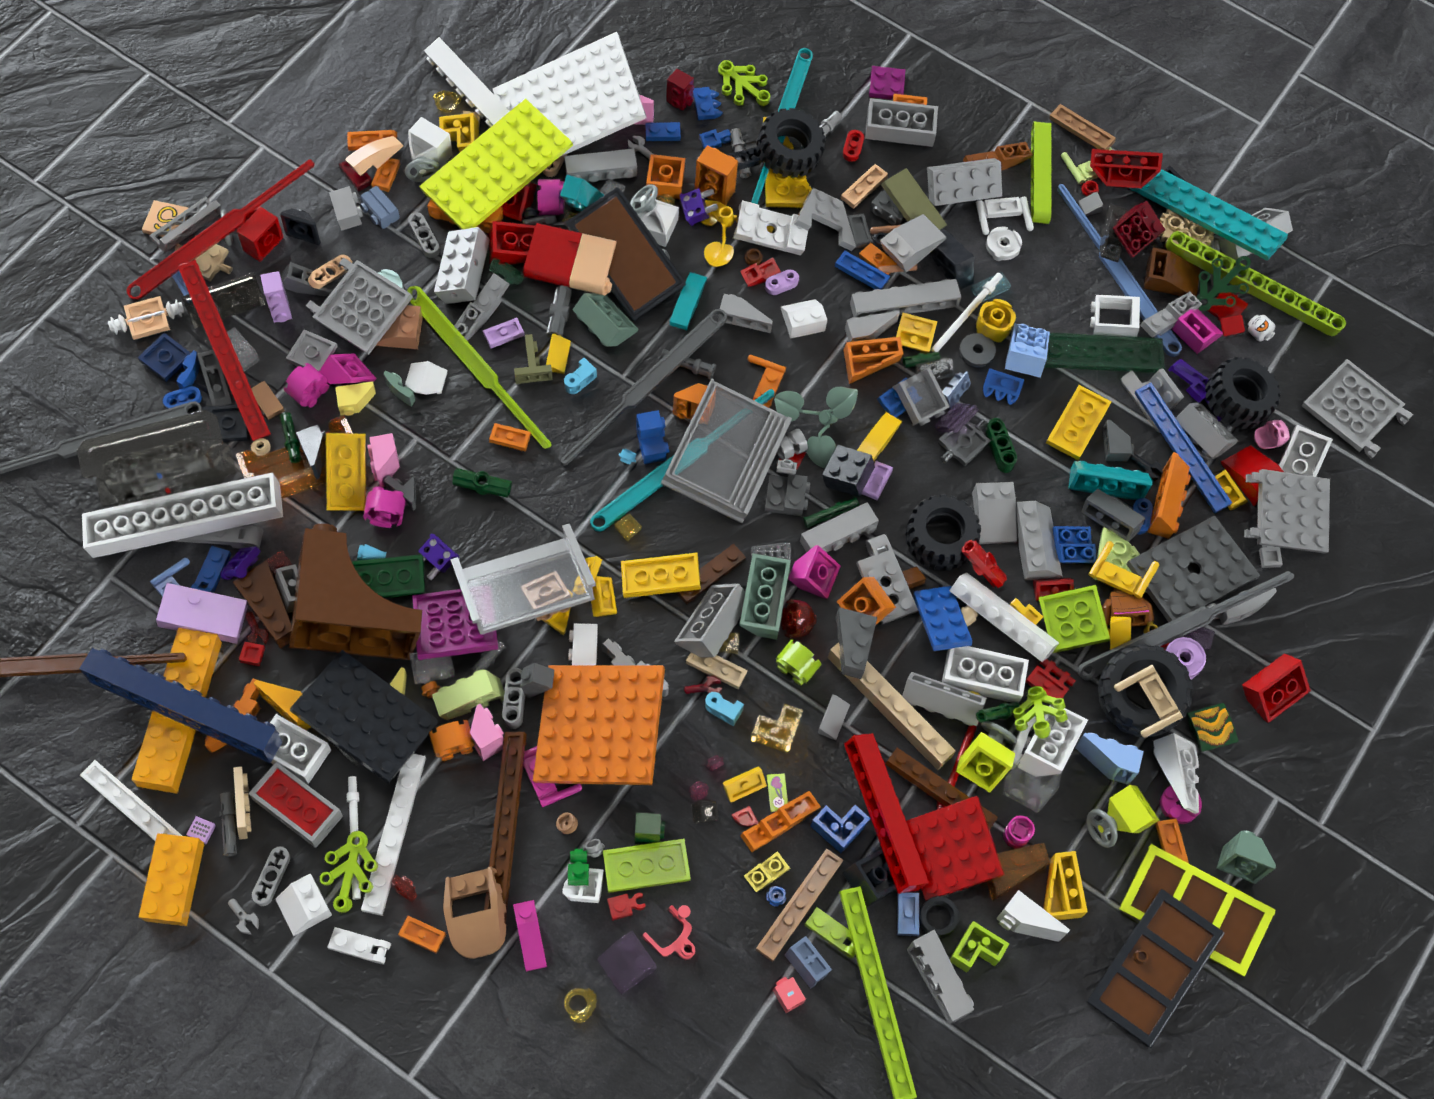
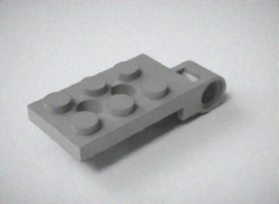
M244 525L175 541L224 544L239 549L256 546L259 549L263 529L253 525Z
M882 534L866 540V548L871 557L856 563L862 578L874 577L888 596L893 595L897 598V604H894L896 608L880 621L883 625L916 613L918 608L887 536ZM881 578H887L890 581V586H882L880 583Z

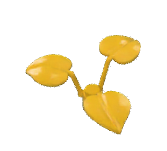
M705 200L707 207L717 204L718 209L708 213L710 218L701 221V223L713 226L719 221L722 224L723 230L722 244L720 242L708 244L704 250V257L710 266L719 267L727 264L733 258V246L725 244L726 227L732 226L734 221L738 223L737 215H733L731 207L725 206L718 201ZM770 225L767 226V231L772 233L775 228Z

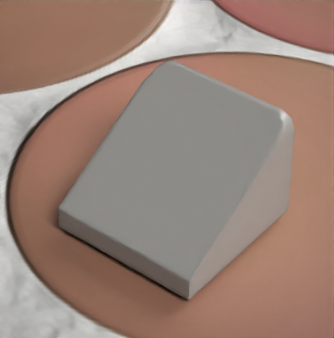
M1098 192L1092 193L1078 202L1086 216L1101 213L1103 208Z

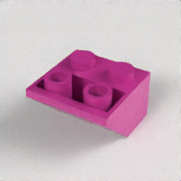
M1190 309L1178 318L1172 329L1197 354L1223 335L1199 309Z

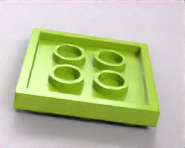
M1096 585L1039 597L1047 634L1059 642L1052 653L1110 641Z

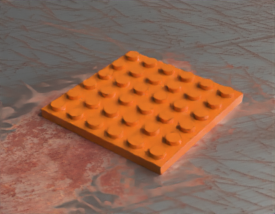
M548 665V668L554 669L553 687L544 693L533 781L535 783L652 785L665 673L664 666Z

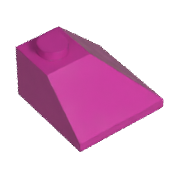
M356 354L329 355L319 370L327 378L329 384L371 382L377 379Z
M815 545L794 563L788 579L801 590L822 598H828L841 566L819 545Z

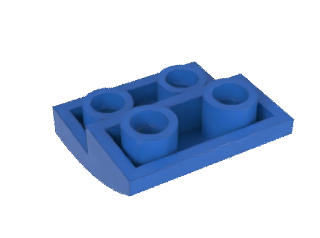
M1053 527L1054 543L1060 563L1096 562L1095 544H1092L1091 527Z

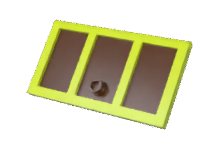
M1151 844L1119 910L1140 921L1160 889H1163L1210 923L1223 930L1225 934L1211 954L1210 959L1241 976H1245L1276 910Z

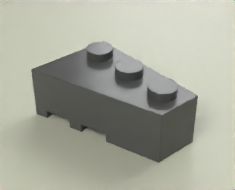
M839 607L836 614L842 675L862 679L877 617Z

